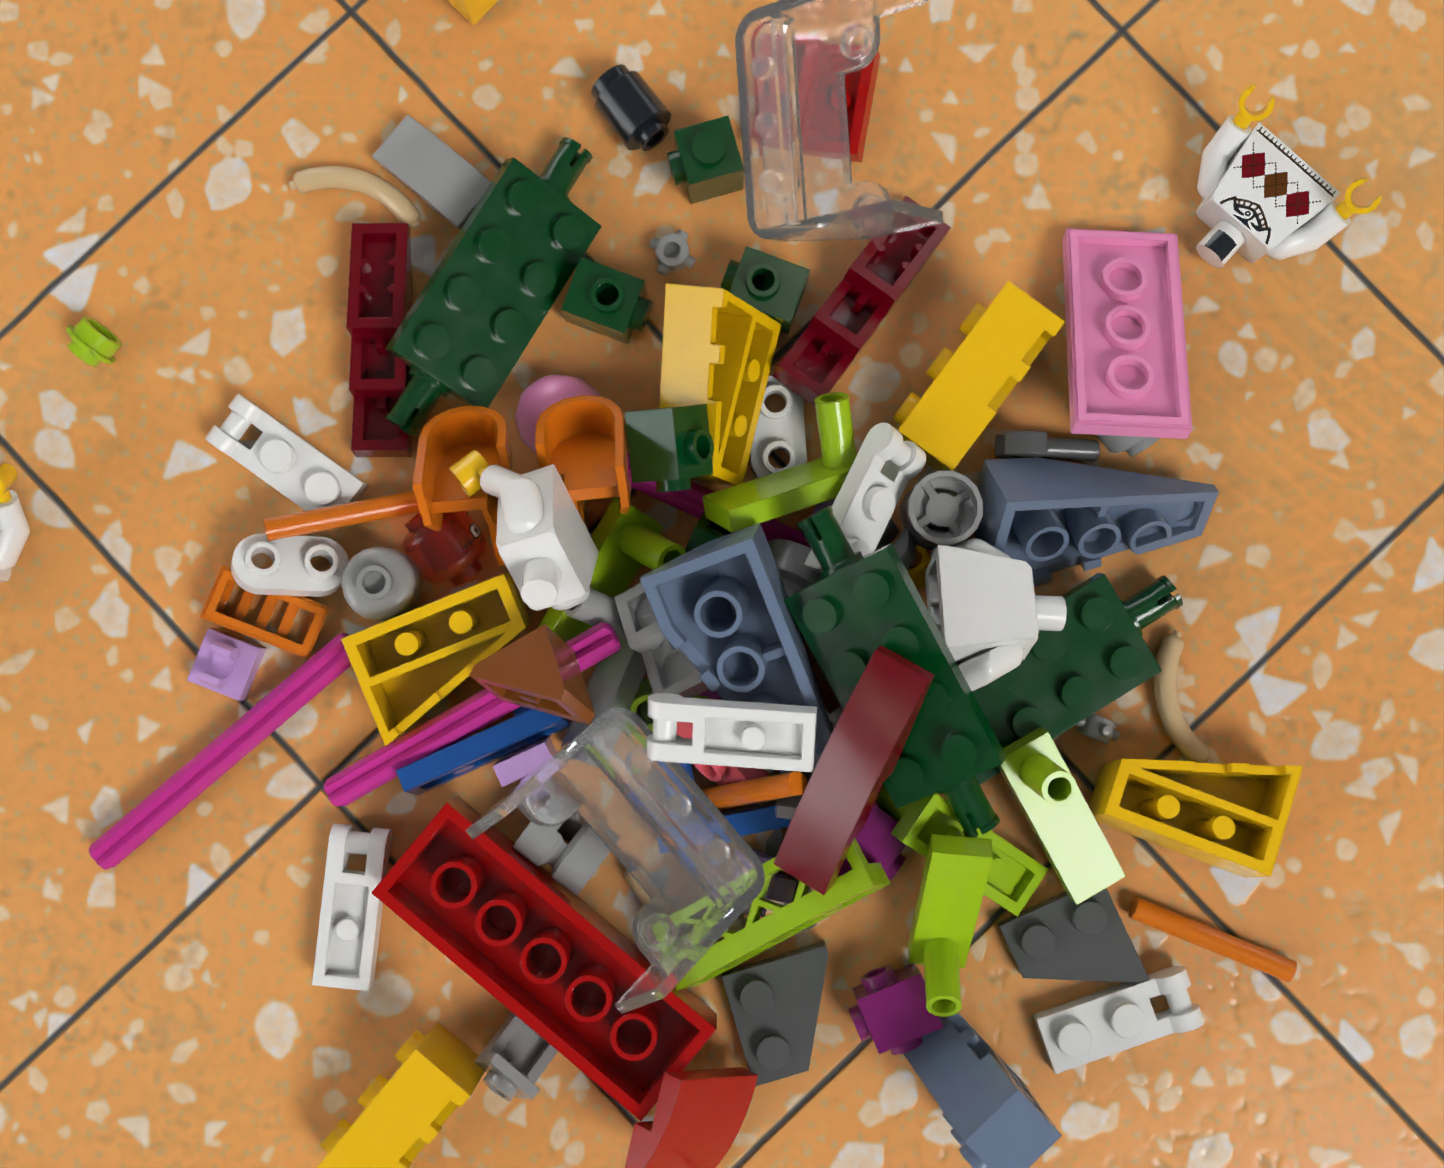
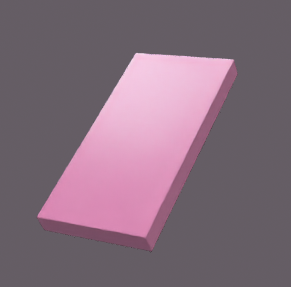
M1066 228L1062 239L1071 434L1187 439L1192 431V417L1177 234Z

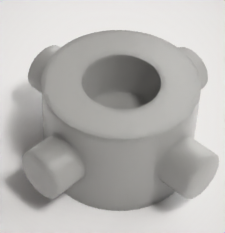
M679 229L677 234L670 233L662 236L660 239L653 237L649 247L656 250V257L659 263L657 272L661 275L667 276L669 271H679L685 266L693 267L696 258L689 255V246L686 241L688 237L687 232Z
M1092 714L1076 724L1078 726L1077 733L1105 744H1109L1110 740L1116 741L1120 734L1119 731L1115 730L1117 723L1096 714Z

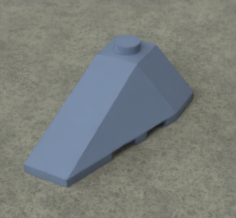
M1038 457L988 459L983 462L977 484L983 500V516L977 530L974 531V536L1009 555L1012 559L1026 561L1032 567L1033 584L1035 587L1051 582V573L1080 564L1083 570L1087 571L1102 566L1101 558L1131 549L1139 555L1201 536L1219 491L1213 484Z
M758 523L706 542L643 575L640 581L662 634L676 650L679 648L701 673L699 678L711 692L716 691L723 700L818 707L814 766L816 767L833 730L799 628L784 602L788 595L761 524ZM779 770L781 774H782V773H787V772H792V771Z

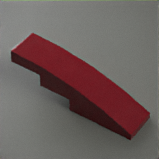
M905 196L849 267L843 280L813 316L807 329L778 364L772 376L815 407L814 399L831 392L951 227L911 198Z
M352 223L346 328L351 335L349 391L354 397L351 451L356 457L412 456V436L399 429V425H393L385 419L412 378L408 373L411 368L406 362L386 349L413 306L411 240L408 223Z
M882 645L875 649L818 760L773 863L774 865L822 895H825L835 884L853 839L864 829L883 782L893 773L934 678V674Z

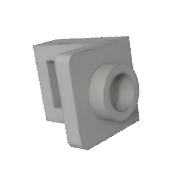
M511 1012L474 1063L487 1073L483 1079L485 1085L501 1098L509 1102L514 1096L520 1099L533 1100L540 1090L535 1085V1082L558 1051Z

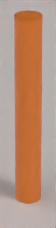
M408 491L265 518L263 523L267 541H273L418 513L419 508L414 491Z
M792 771L699 789L696 791L700 811L704 812L802 795L807 787V779L802 772Z
M1136 897L1130 906L1128 914L1130 919L1283 981L1290 982L1295 976L1297 962L1139 897Z

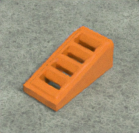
M222 565L200 618L309 659L330 607L304 596L267 595L255 625L244 620L255 597L253 593L244 590L234 616L223 612L236 582L232 576L231 567ZM279 599L289 604L277 632L274 633L266 630V627ZM300 607L310 611L296 642L287 638Z

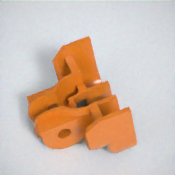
M593 395L564 398L550 405L540 414L536 424L535 448L539 467L555 465L586 528L587 518L584 500L619 497V513L627 514L630 507L631 482L628 471V444L624 418L620 407L609 399ZM462 406L449 409L434 416L426 423L419 436L412 486L425 527L439 531L442 526L443 513L482 510L483 516L488 523L497 565L506 566L496 545L498 498L485 493L482 488L469 497L459 486V480L448 469L471 451L476 450L482 455L489 466L495 464L512 471V451L505 420L497 411L483 406Z

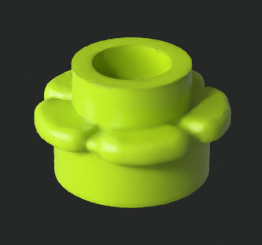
M83 316L76 326H67L66 332L72 339L67 346L79 359L93 367H97L100 362L111 364L116 361L113 355L122 346V342L105 326L88 316Z

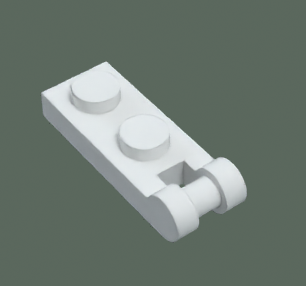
M239 393L228 406L232 412L221 427L214 425L205 437L213 446L232 457L305 511L355 502L368 486ZM253 424L263 433L250 449L239 440L249 426Z
M886 422L876 424L866 435L832 505L833 514L854 553L861 551L863 556L875 551L909 478L918 475L926 463L924 450L911 441H903L901 433ZM811 549L804 565L819 573L823 569Z
M673 693L652 694L648 696L647 714L648 717L653 719V734L647 737L646 756L649 759L663 762L813 773L818 707L685 698ZM677 722L693 723L692 739L682 738L677 735Z
M333 824L328 842L312 985L369 991L374 987L383 903L371 892L387 874V865L393 839L391 829L373 828L371 833L354 831L352 825ZM350 853L367 855L365 871L348 870Z
M1185 966L1165 968L1148 974L1149 980L1142 983L1125 982L1033 1014L1032 1016L1052 1071L1058 1074L1173 1033L1189 1032L1201 1027L1205 1022L1199 1005L1192 1003L1187 988L1191 986V982ZM1165 995L1170 1009L1155 1014L1150 998Z

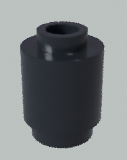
M621 64L610 68L598 78L591 90V94L596 100L595 108L628 150L642 148L643 151H648L665 139L669 132L667 125L671 119V113L637 71H629L625 65Z

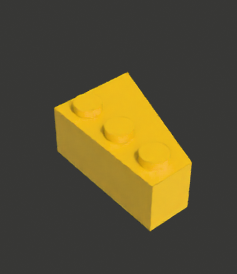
M1009 280L988 308L977 302L958 328L959 331L966 335V338L955 353L944 347L925 373L934 380L922 397L911 392L892 419L901 425L898 431L903 436V441H911L923 449L926 454V463L936 471H953L995 416L998 408L1018 381L1020 382L1029 371L1031 363L1048 340L1057 334L1066 321Z
M666 283L659 408L707 404L709 433L714 445L712 456L713 474L693 477L691 479L730 486L742 484L781 324L723 288Z
M510 572L341 639L385 747L469 677L475 664L504 648L532 624L525 605L520 598L521 595L516 583L511 579Z
M1122 758L1102 764L1089 808L1098 823L1244 878L1270 877L1303 766L1195 763V761Z
M438 1021L426 1036L416 1029L394 1055L402 1065L389 1080L379 1073L357 1100L365 1109L353 1124L342 1118L320 1144V1147L328 1154L316 1168H409L411 1162L426 1144L429 1145L442 1129L441 1126L457 1107L461 1108L472 1095L485 1072L474 1063L478 1055Z

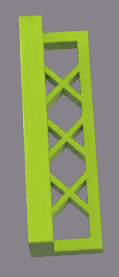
M854 838L846 855L852 870L837 877L835 884L825 895L816 890L808 893L810 887L799 881L794 901L784 906L765 899L772 875L782 870L773 864L776 858L774 857L649 926V929L676 990L700 986L891 884L881 863H868L856 838ZM757 884L755 894L744 891ZM731 897L752 903L745 928L737 932L718 925L724 901ZM763 908L773 911V913L760 919ZM709 910L707 920L696 917ZM684 923H688L703 929V934L697 954L683 961L670 931ZM715 934L724 937L723 940L712 945Z

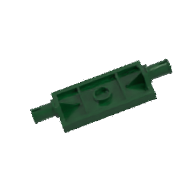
M563 137L540 176H537L514 157L505 160L387 345V350L405 361L411 368L408 372L412 376L410 382L391 412L385 417L391 424L399 425L398 428L413 437L419 435V430L441 396L448 397L451 394L469 406H483L486 408L490 406L577 267L580 257H583L602 227L570 202V198L567 196L586 165L593 158L587 149H583L581 154L577 152L581 147V144L577 141Z
M831 506L797 523V526L802 530L823 570L818 573L820 579L790 594L784 599V602L842 709L844 710L875 649L880 645L934 674V678L893 773L883 782L894 805L899 809L934 793H944L963 828L965 837H977L978 832L976 829L978 828L982 835L992 830L1000 823V818L992 809L976 776L1002 765L1007 756L893 544L890 543L864 556L861 551L854 553L833 514Z
M1102 573L1095 574L1061 595L1065 599L1067 610L1063 630H1039L1037 641L1018 667L988 685L972 691L1002 748L1007 747L1039 727L1047 730L1052 739L1162 671L1142 638V629L1175 608L1178 609L1183 606L1180 594L1172 596L1171 592L1177 589L1166 576H1160L1155 582L1124 601L1119 599L1108 578ZM998 767L978 774L976 779L979 785L1000 773Z

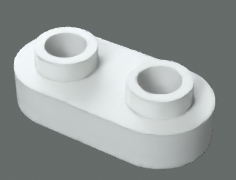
M773 376L768 378L750 452L751 468L756 478L807 463L803 398ZM778 394L782 396L786 402V407L781 412H770L764 404L765 399L769 395ZM782 449L788 453L790 462L786 467L778 469L769 463L768 456L773 450Z
M254 534L246 537L236 546L231 561V573L235 582L242 589L253 594L322 597L334 593L341 587L344 569L349 563V559L344 548L330 538L293 536L267 541L266 534ZM263 553L272 559L273 565L267 569H260L252 563L251 558L255 554ZM316 556L325 557L330 562L331 568L323 572L317 571L312 567L310 560Z

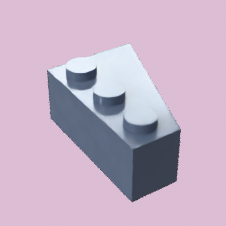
M959 1013L948 1017L939 1016L943 1028L922 1036L923 1043L903 1054L944 1112L942 1114L943 1117L953 1128L950 1131L951 1134L961 1145L959 1148L960 1153L973 1168H1029L1062 1135L1028 1086Z

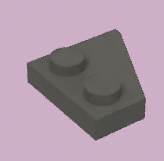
M1107 888L1078 905L1064 891L1021 911L1018 917L1012 915L997 922L1023 978L1142 983L1149 980Z
M825 941L722 973L721 977L749 1071L758 1074L756 1086L809 1071L829 954Z

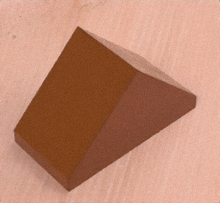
M545 624L475 664L469 675L501 701L591 725L595 716L575 651Z

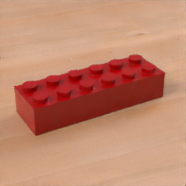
M458 796L446 802L371 893L630 1113L642 1121L658 1102L664 1072L683 1071L717 1030V1013L690 990L683 989L677 991L670 974L578 896H575L551 878V873L542 866L537 867L513 849L515 843Z

